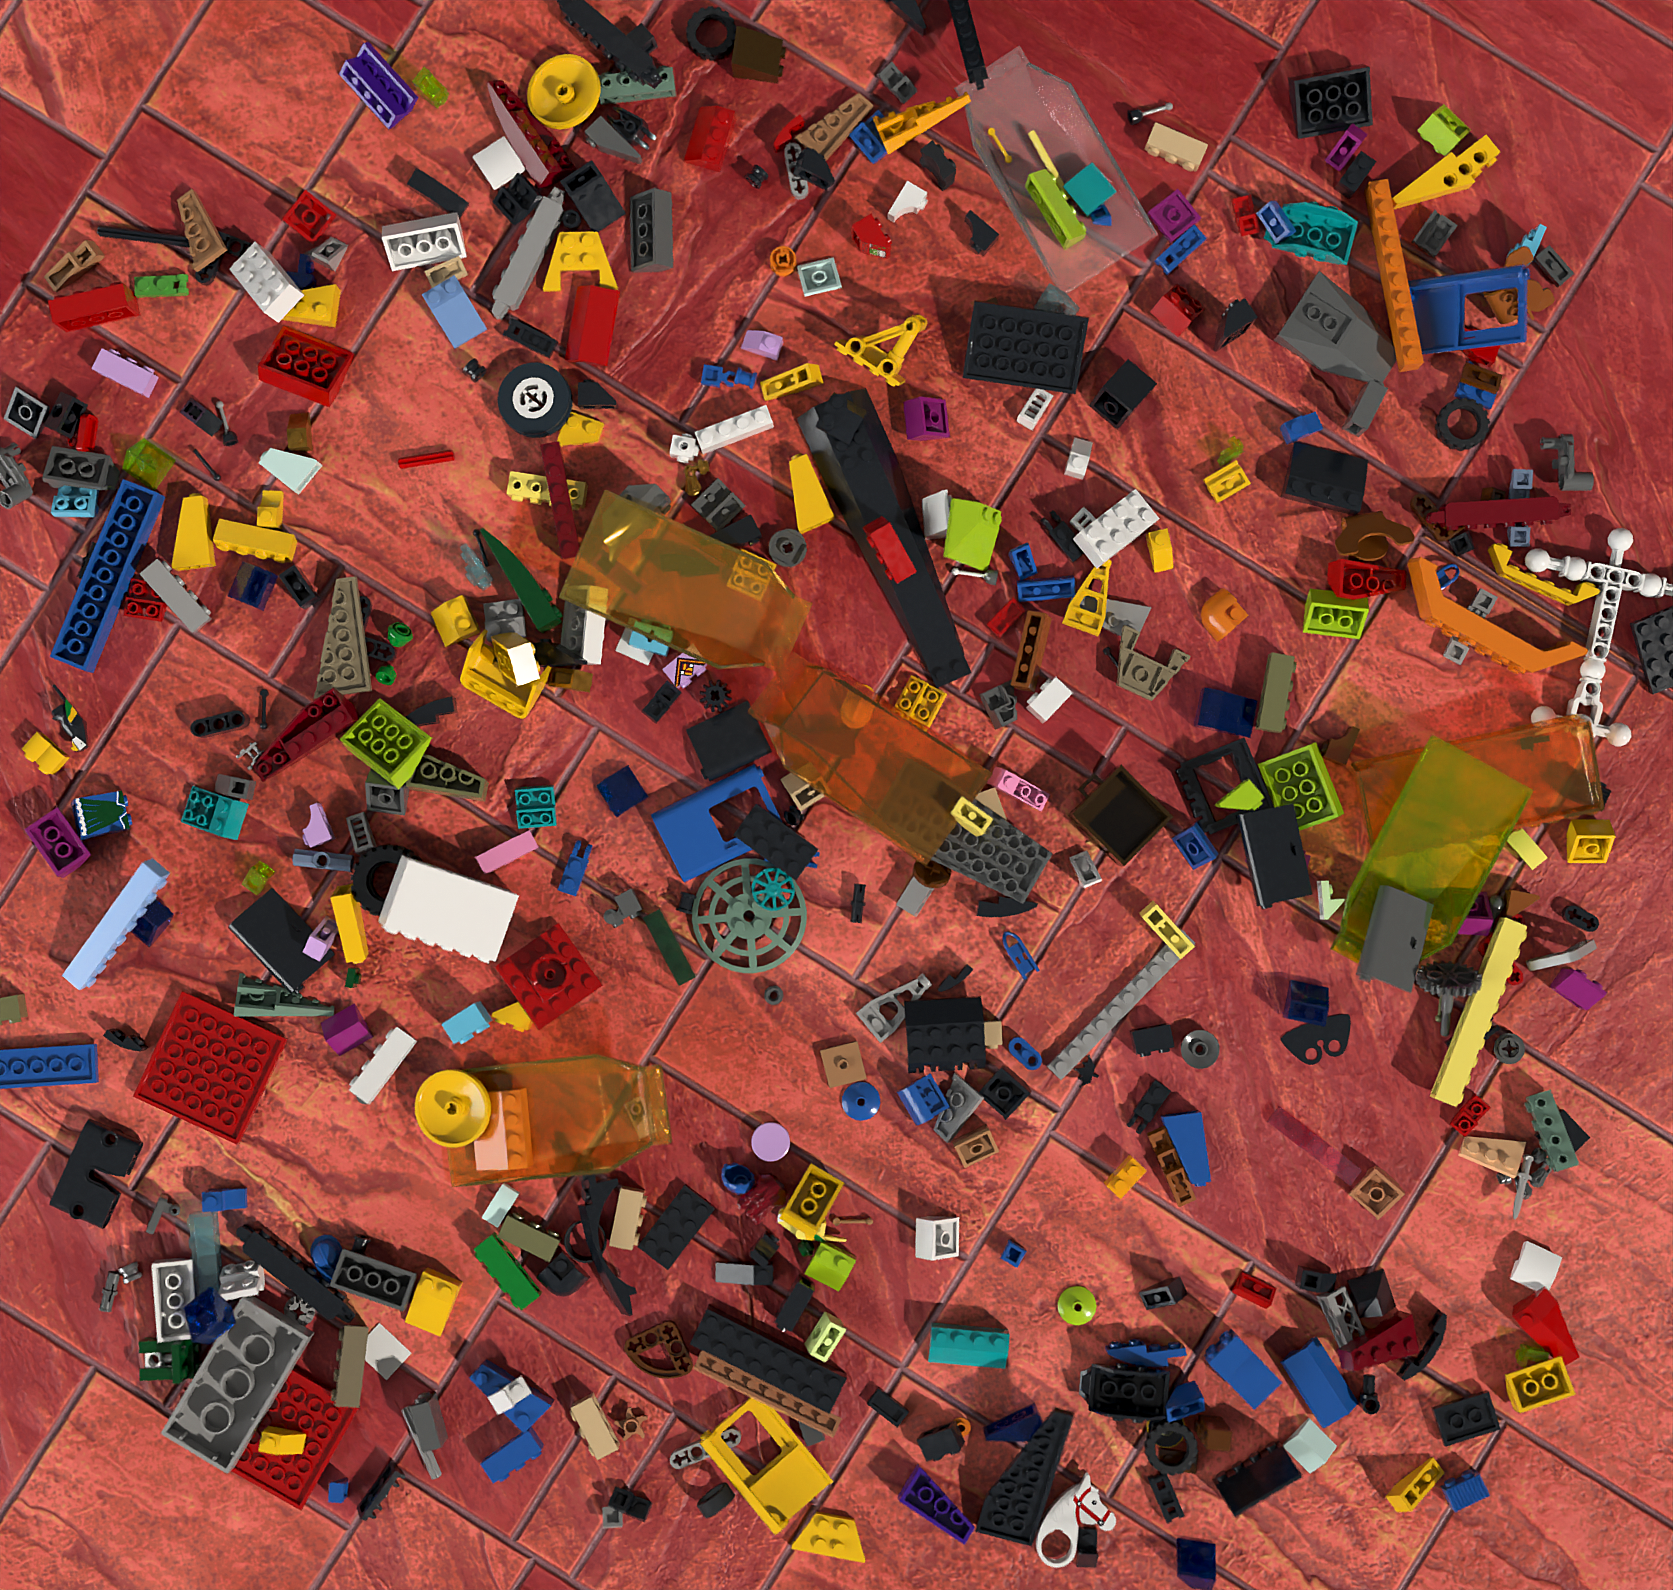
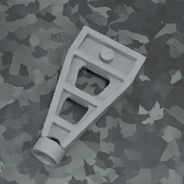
M922 973L917 979L869 1001L856 1014L881 1043L896 1031L905 1018L904 1006L897 1000V995L905 990H909L913 994V998L910 1001L918 1000L932 983ZM918 982H920L924 987H919ZM887 1002H894L898 1006V1013L892 1020H887L879 1011L880 1006Z

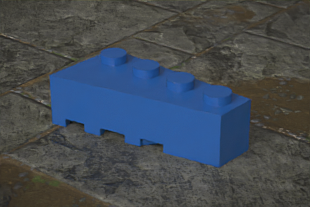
M487 1359L469 1377L487 1397L517 1379ZM530 1386L531 1394L517 1402L514 1407L503 1412L523 1433L554 1402V1399L545 1396L539 1390Z

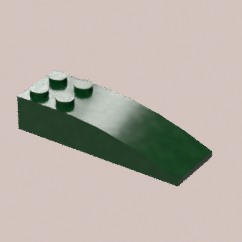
M484 528L480 529L536 628L544 634L563 623L560 619L563 615L555 604L552 605L551 601L553 598L545 587H541L533 574L505 545Z

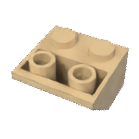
M813 759L780 779L800 811L805 810L833 792Z

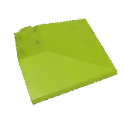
M952 498L943 556L986 572L1001 523V511L983 503Z

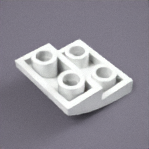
M504 136L473 156V159L494 190L513 179L517 172L522 173L526 170Z
M1525 1241L1519 1260H1516L1510 1279L1535 1291L1540 1290L1544 1286L1550 1290L1562 1257L1529 1241Z

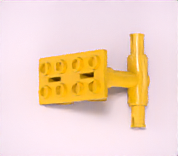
M912 314L911 317L905 320L904 324L868 337L859 335L851 338L848 342L840 339L834 345L838 347L837 350L844 355L849 354L854 357L853 361L857 364L868 366L870 368L869 371L874 375L885 377V381L891 386H900L906 381L905 378L898 375L904 361V355L917 334L926 328L927 319L922 315ZM901 335L894 348L888 354L875 346L877 343ZM856 341L860 343V349L856 347ZM888 362L892 363L893 370L888 368Z

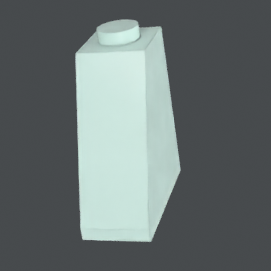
M273 448L266 450L261 455V460L259 461L260 465L298 495L323 466L315 459Z

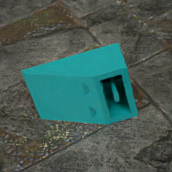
M192 786L181 822L220 837L238 840L249 804Z

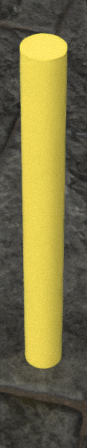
M1032 130L1028 133V136L1048 172L1054 175L1056 179L1055 184L1058 189L1064 191L1066 195L1065 200L1070 199L1071 196L1063 188L1065 184L1035 130Z

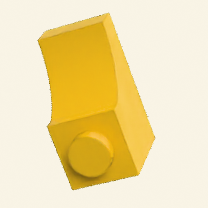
M263 490L261 504L257 510L258 527L282 530L284 492Z

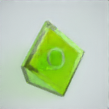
M143 438L127 449L122 470L155 491L176 460Z

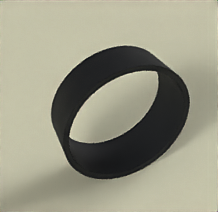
M577 1221L568 1228L565 1234V1249L569 1256L578 1262H593L592 1256H581L571 1247V1231L576 1225L582 1223ZM599 1224L598 1227L604 1234V1244L601 1248V1253L603 1254L606 1248L607 1239L604 1229Z

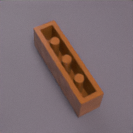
M1029 610L1027 612L1011 685L1018 690L1035 692L1052 620L1046 613Z

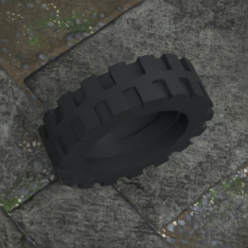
M708 6V8H700L697 13L694 12L692 14V18L687 22L686 36L689 47L694 51V54L697 57L700 56L703 60L710 59V61H715L718 58L721 60L726 54L728 56L731 53V49L734 48L736 25L734 19L729 16V13L722 11L720 7L713 8V6ZM716 20L724 24L727 29V38L721 45L710 48L698 42L696 30L703 22Z
M1457 398L1446 404L1436 417L1437 424L1435 425V430L1438 432V438H1441L1444 445L1447 444L1450 449H1457V451L1468 450L1479 444L1486 437L1485 435L1489 431L1488 424H1490V420L1487 418L1488 413L1482 408L1484 406L1476 403L1474 399L1468 400L1467 398ZM1457 409L1469 411L1477 421L1476 433L1469 439L1461 440L1449 431L1448 417Z
M1160 1421L1157 1425H1153L1150 1428L1151 1430L1147 1432L1146 1440L1144 1441L1145 1455L1150 1464L1161 1473L1172 1476L1182 1474L1186 1469L1189 1470L1192 1463L1196 1461V1454H1198L1197 1441L1194 1434L1179 1421ZM1164 1432H1178L1186 1441V1454L1178 1463H1164L1156 1455L1155 1442Z

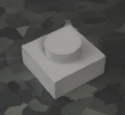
M602 1507L603 1529L623 1527L621 1512L611 1507Z

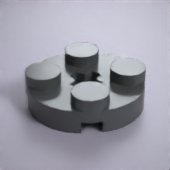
M794 529L776 532L769 542V553L772 560L777 565L785 568H793L800 564L807 553L803 535ZM792 544L791 548L793 551L785 553L783 545Z

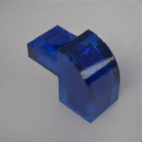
M300 254L298 273L285 271L300 290L314 288L317 283V279L311 274L314 271V262L306 254Z

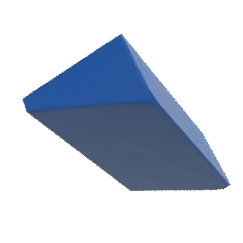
M1269 201L1256 213L1276 244L1296 232V229L1277 201Z

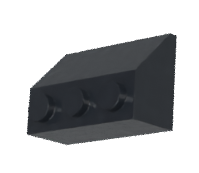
M1245 298L1241 301L1236 299L1230 303L1225 313L1221 315L1222 319L1218 323L1213 350L1217 352L1246 333L1258 318Z

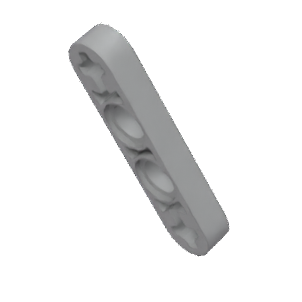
M729 1427L721 1433L724 1439L729 1437L730 1432L733 1435H738L735 1441L732 1439L726 1440V1444L730 1448L737 1446L741 1441V1432L736 1427ZM702 1439L674 1450L670 1456L672 1467L681 1469L710 1457L700 1445ZM696 1446L702 1449V1454L697 1457L691 1453L692 1448ZM688 1450V1456L682 1459V1463L674 1461L676 1455H679V1457L685 1456V1451Z

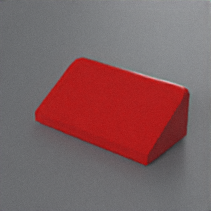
M1241 1271L1232 1293L1267 1309L1272 1305L1277 1288Z

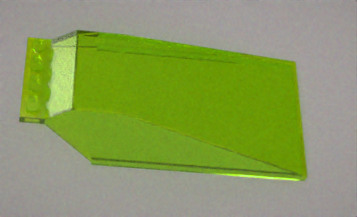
M1431 735L1348 891L1339 933L1330 949L1359 964L1380 885L1396 888L1434 905L1420 961L1449 945L1451 946L1534 790L1442 739Z

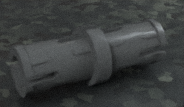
M108 1271L106 1285L102 1288L103 1296L99 1307L100 1311H112L115 1295L118 1294L117 1286L121 1273L118 1271Z

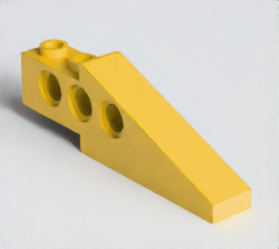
M1485 135L1457 158L1452 152L1394 196L1392 198L1393 208L1398 209L1469 189L1474 184V179L1482 173L1481 169L1484 166L1489 168L1497 161L1496 157L1500 153L1499 149ZM1474 156L1480 159L1479 163L1474 160ZM1459 168L1464 169L1466 174L1460 173ZM1444 180H1448L1451 186L1446 185Z

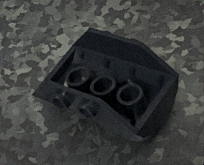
M1092 1363L1090 1368L1080 1372L1079 1395L1087 1402L1089 1411L1112 1417V1420L1115 1421L1132 1419V1422L1143 1423V1421L1167 1418L1165 1406L1168 1403L1170 1371L1147 1369L1148 1367L1144 1365H1136V1368L1128 1367L1124 1363H1116V1366Z

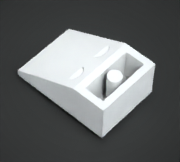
M947 490L922 499L925 540L946 538L952 499L951 495H948Z

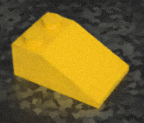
M426 1268L415 1290L405 1322L441 1337L463 1282L433 1269Z

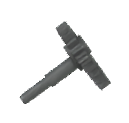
M1434 961L1433 965L1427 963L1426 966L1422 965L1421 968H1418L1416 981L1420 988H1425V992L1431 991V994L1438 993L1439 997L1442 996L1440 1030L1442 1036L1449 1035L1454 997L1457 998L1458 995L1465 997V994L1472 996V993H1477V990L1481 989V974H1478V970H1473V967L1467 968V964L1461 966L1459 962L1452 964L1451 961L1448 963L1444 961L1437 963Z

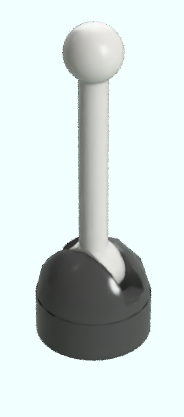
M953 568L952 574L982 577L987 584L996 585L998 570L992 569L981 574Z

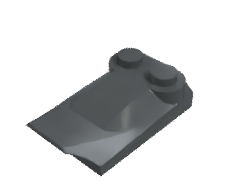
M52 446L42 479L43 482H47L54 488L66 485L96 490H115L120 470L116 468L109 455Z

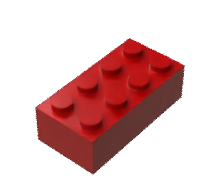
M121 282L111 283L110 286L104 288L93 287L91 291L87 292L76 291L72 293L73 295L69 296L59 295L55 296L52 300H48L52 322L66 333L140 316L135 293Z

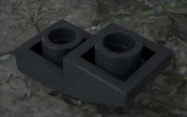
M109 1029L103 1035L112 1043L125 1049L143 1051L148 1048L144 1044L145 1040L140 1036L130 1035L125 1038V1034L119 1029Z

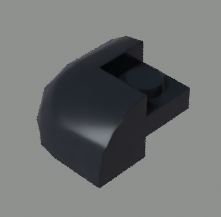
M562 1251L536 1278L549 1292L556 1296L565 1297L575 1293L590 1279V1276L578 1263L575 1264Z

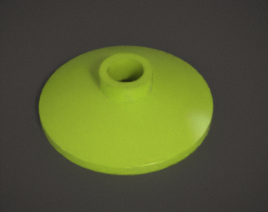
M1072 1286L1064 1290L1060 1295L1058 1311L1067 1323L1082 1325L1093 1318L1096 1312V1300L1088 1289L1081 1286ZM1080 1304L1081 1309L1075 1310L1074 1306Z

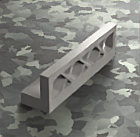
M1344 1286L1331 1293H1321L1316 1296L1339 1348L1353 1340V1329L1358 1331L1359 1337L1365 1334ZM1340 1293L1343 1297L1342 1306L1338 1305L1334 1298ZM1345 1311L1351 1315L1350 1324L1344 1320Z

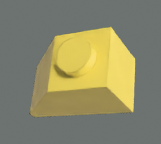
M960 797L951 811V814L958 823L975 836L983 835L993 818L964 797Z

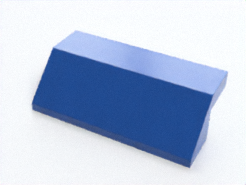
M1317 1337L1311 1338L1301 1349L1290 1351L1280 1362L1322 1428H1326L1348 1415L1359 1403Z

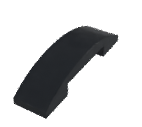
M1437 1310L1429 1322L1428 1326L1434 1331L1414 1362L1406 1358L1397 1372V1375L1402 1380L1410 1379L1422 1371L1437 1353L1442 1343L1447 1323V1315L1440 1310Z

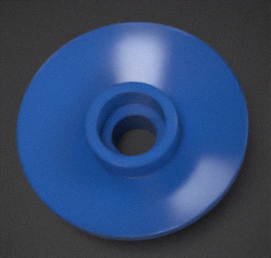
M856 1082L844 1091L842 1106L845 1113L852 1119L859 1121L867 1120L877 1113L880 1107V1096L876 1088L871 1084ZM858 1099H864V1105H859L857 1103Z

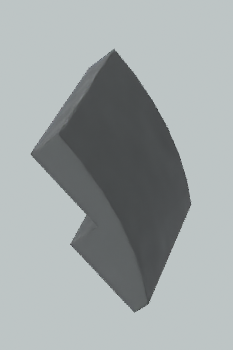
M716 478L690 504L716 531L723 529L745 507L744 503L719 478Z

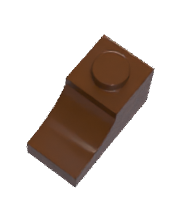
M1352 726L1348 728L1341 738L1337 740L1331 738L1324 741L1320 748L1322 758L1341 766L1346 765L1360 729Z

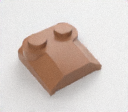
M1374 1166L1367 1170L1366 1175L1349 1192V1195L1379 1220L1405 1195V1191L1383 1169Z

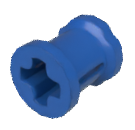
M739 367L734 384L740 383L753 389L757 372L749 373Z

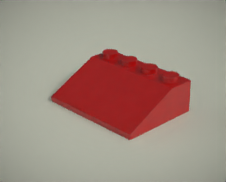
M283 326L258 364L259 380L330 408L340 391L354 353Z

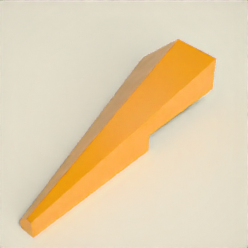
M964 92V95L955 99L949 96L946 97V101L940 103L930 101L908 107L906 111L898 114L893 111L889 112L887 117L879 118L874 116L872 118L889 155L971 102L968 93Z

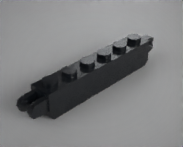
M557 0L565 17L563 19L570 28L574 27L583 39L586 37L596 50L599 48L606 59L609 61L612 59L620 71L623 72L625 70L633 82L636 83L638 81L642 86L647 84L654 89L662 82L661 76L657 73L653 58L585 0Z
M948 0L969 83H976L977 90L985 88L983 80L988 79L968 0Z
M248 1224L237 1228L236 1235L245 1242L242 1246L243 1252L326 1319L338 1317L346 1323H350L357 1312L349 1305L348 1301L350 1299L347 1298V1294L342 1290L331 1287V1281L328 1278L319 1276L314 1267L304 1264L299 1255L289 1252L286 1249L287 1246L281 1241L274 1240L269 1231L261 1228L255 1230Z

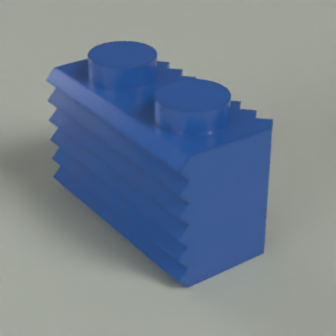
M1472 1469L1464 1471L1461 1477L1445 1480L1444 1485L1440 1486L1449 1506L1454 1512L1490 1496L1481 1475Z

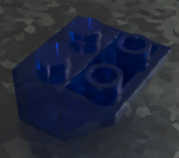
M242 561L228 597L264 611L278 575Z
M1290 980L1283 1017L1325 1027L1329 1011V988Z
M208 1287L183 1307L192 1342L211 1344L236 1324L232 1306L213 1287Z

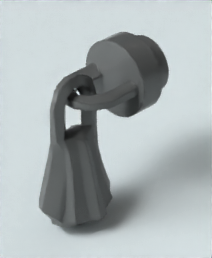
M1539 1147L1531 1153L1535 1163L1543 1162V1165L1538 1170L1530 1174L1532 1177L1530 1184L1537 1188L1543 1186L1548 1174L1552 1171V1169L1547 1171L1544 1169L1547 1165V1153Z
M1497 1173V1179L1501 1185H1508L1512 1182L1511 1177ZM1516 1176V1177L1514 1178V1180H1515V1184H1516V1193H1517L1518 1186H1519V1179H1517V1176ZM1526 1183L1524 1189V1200L1529 1199L1532 1195V1188L1528 1183Z

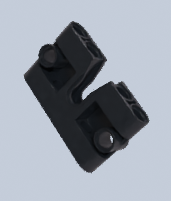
M88 1119L80 1133L49 1205L68 1213L73 1219H81L104 1229L114 1212L121 1193L107 1182L96 1178L93 1172L96 1169L105 1174L125 1177L130 1175L143 1147V1142L124 1134L120 1129H112L95 1120ZM110 1134H113L116 1138L114 1143L110 1141ZM78 1205L83 1207V1214L78 1211Z

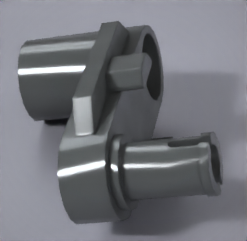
M1560 434L1558 438L1542 437L1540 440V444L1543 443V445H1540L1541 449L1558 450V459H1553L1552 468L1558 469L1560 491H1591L1594 483L1593 473L1574 472L1573 435Z
M11 443L5 448L0 447V480L6 487L0 491V504L6 509H11L30 498L33 494L29 480L23 473L26 471V467L23 463L17 464L13 456L21 452L20 447L13 450V448L18 446L16 443Z

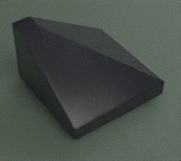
M1469 531L1449 540L1456 557L1475 549Z

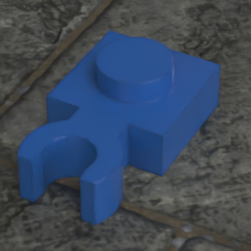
M704 364L701 385L720 388L722 382L728 387H734V383L727 381L730 376L735 377L736 374L733 371L723 373V367Z

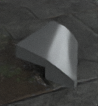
M1012 679L979 695L995 729L1004 727L1017 720L1015 708L1017 696H1014V687L1011 685Z

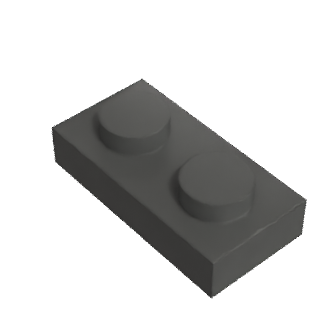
M1550 245L1533 259L1557 288L1574 274Z

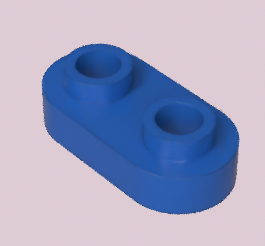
M1014 1037L1009 1041V1052L1027 1069L1036 1070L1041 1066V1055L1023 1038ZM1016 1043L1021 1044V1048L1019 1050H1015L1014 1045ZM1029 1057H1035V1062L1029 1063Z

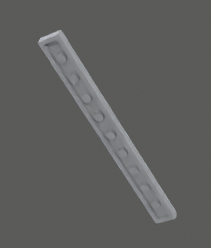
M1181 930V932H1182V933L1191 941V943L1194 945L1195 942H1194L1183 930ZM1166 944L1047 1067L1062 1080L1180 958Z

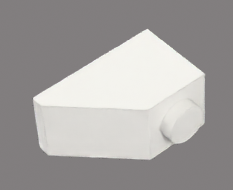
M1074 437L1064 475L1083 479L1093 442Z

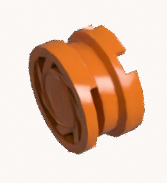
M787 246L775 248L770 255L772 271L781 277L789 276L795 271L797 263L795 252Z

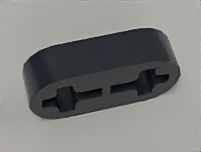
M1566 906L1562 910L1563 920L1583 931L1593 932L1599 926V920L1596 916L1577 906ZM1574 910L1573 913L1579 916L1578 919L1575 917L1569 918L1568 911ZM1591 919L1590 922L1593 924L1592 927H1587V923L1583 922L1582 920Z

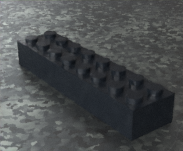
M708 1305L690 1342L691 1345L829 1414L847 1380V1373L711 1305Z

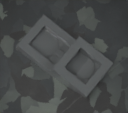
M890 62L877 74L885 86L903 104L918 91L908 77L904 76L893 62Z

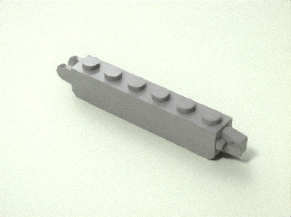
M557 187L553 188L548 197L544 196L542 201L535 207L536 213L534 217H530L528 220L527 230L525 234L520 236L519 246L516 251L512 252L509 259L510 264L508 268L503 270L501 274L502 280L493 290L492 295L495 303L492 308V314H494L497 320H502L509 309L512 311L518 309L562 222L564 214L562 204L565 192Z

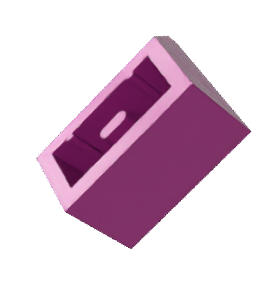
M1562 968L1549 986V988L1581 1010L1590 1009L1607 994L1602 989L1603 986L1595 980L1590 981L1586 978V973L1572 968Z

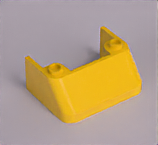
M484 629L469 647L460 681L465 688L515 717L524 719L545 687L551 667L547 666L543 673L539 675V679L519 686L500 672L498 662L495 661L494 649L485 644L488 631Z

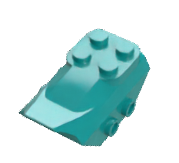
M1316 202L1283 204L1282 210L1296 229V232L1276 244L1268 230L1266 229L1264 239L1272 245V248L1295 253L1298 257H1313L1314 260L1319 262L1347 265L1358 221L1334 206L1323 207L1319 206Z

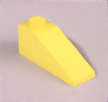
M1154 901L1139 913L1180 959L1195 947Z

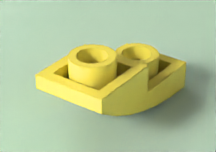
M1519 827L1506 838V841L1531 870H1534L1548 858L1522 827Z

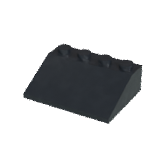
M1358 64L1288 78L1289 96L1297 139L1345 131L1352 123L1359 128L1373 125L1369 66Z
M1294 442L1280 498L1356 515L1361 510L1364 497L1368 460Z
M1273 1441L1267 1444L1264 1450L1250 1454L1247 1460L1233 1464L1230 1470L1219 1472L1213 1479V1482L1233 1516L1236 1517L1301 1479L1303 1476L1279 1441Z

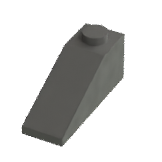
M602 116L584 131L587 138L586 142L592 148L596 147L601 152L637 164L642 163L641 155Z

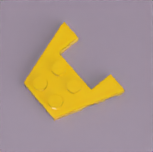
M559 232L544 283V292H561V271L600 270V287L618 290L598 232Z

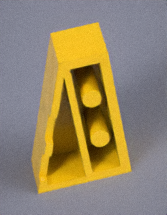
M336 284L301 290L304 296L282 319L336 327L341 290Z

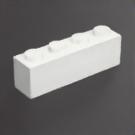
M764 405L696 431L695 435L702 453L705 454L771 429L774 426L768 408Z
M398 1027L395 1030L392 1028L385 1036L386 1042L383 1045H378L373 1052L375 1054L373 1059L365 1062L361 1068L363 1070L359 1077L356 1075L349 1084L351 1086L349 1091L367 1104H371L417 1042Z

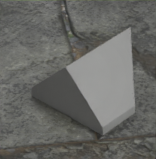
M330 237L323 244L302 255L335 272L348 245Z

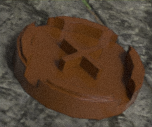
M921 856L913 866V875L925 887L941 888L949 882L951 869L925 856Z

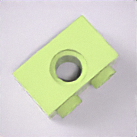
M824 1312L804 1343L809 1354L826 1362L845 1333L846 1328L841 1319Z

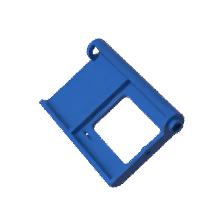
M1523 264L1409 280L1408 284L1422 355L1526 342L1527 280L1530 279L1529 268H1526ZM1518 288V323L1516 325L1465 331L1466 295Z

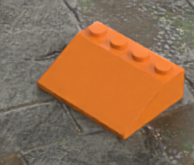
M526 1087L487 1091L491 1103V1116L485 1131L474 1141L476 1170L529 1168L534 1163Z

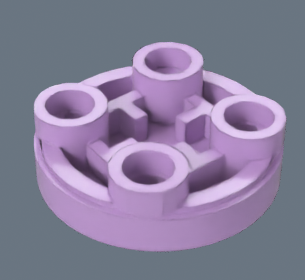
M765 1122L758 1126L752 1135L751 1144L753 1151L759 1158L765 1161L779 1160L789 1149L790 1135L781 1124Z

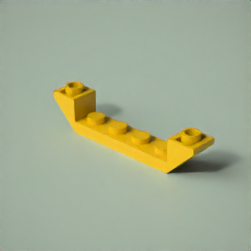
M1497 543L1488 548L1498 576L1569 606L1595 596L1601 591L1595 588L1594 584L1584 582L1576 585L1572 594V591L1568 589L1554 587L1555 584L1550 581L1536 579L1537 576L1532 573L1525 574L1520 572L1516 566H1507L1513 551L1508 550L1506 545Z

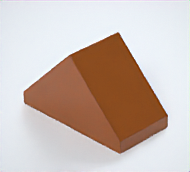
M1505 890V907L1501 912V917L1512 918L1539 900V895L1516 890Z

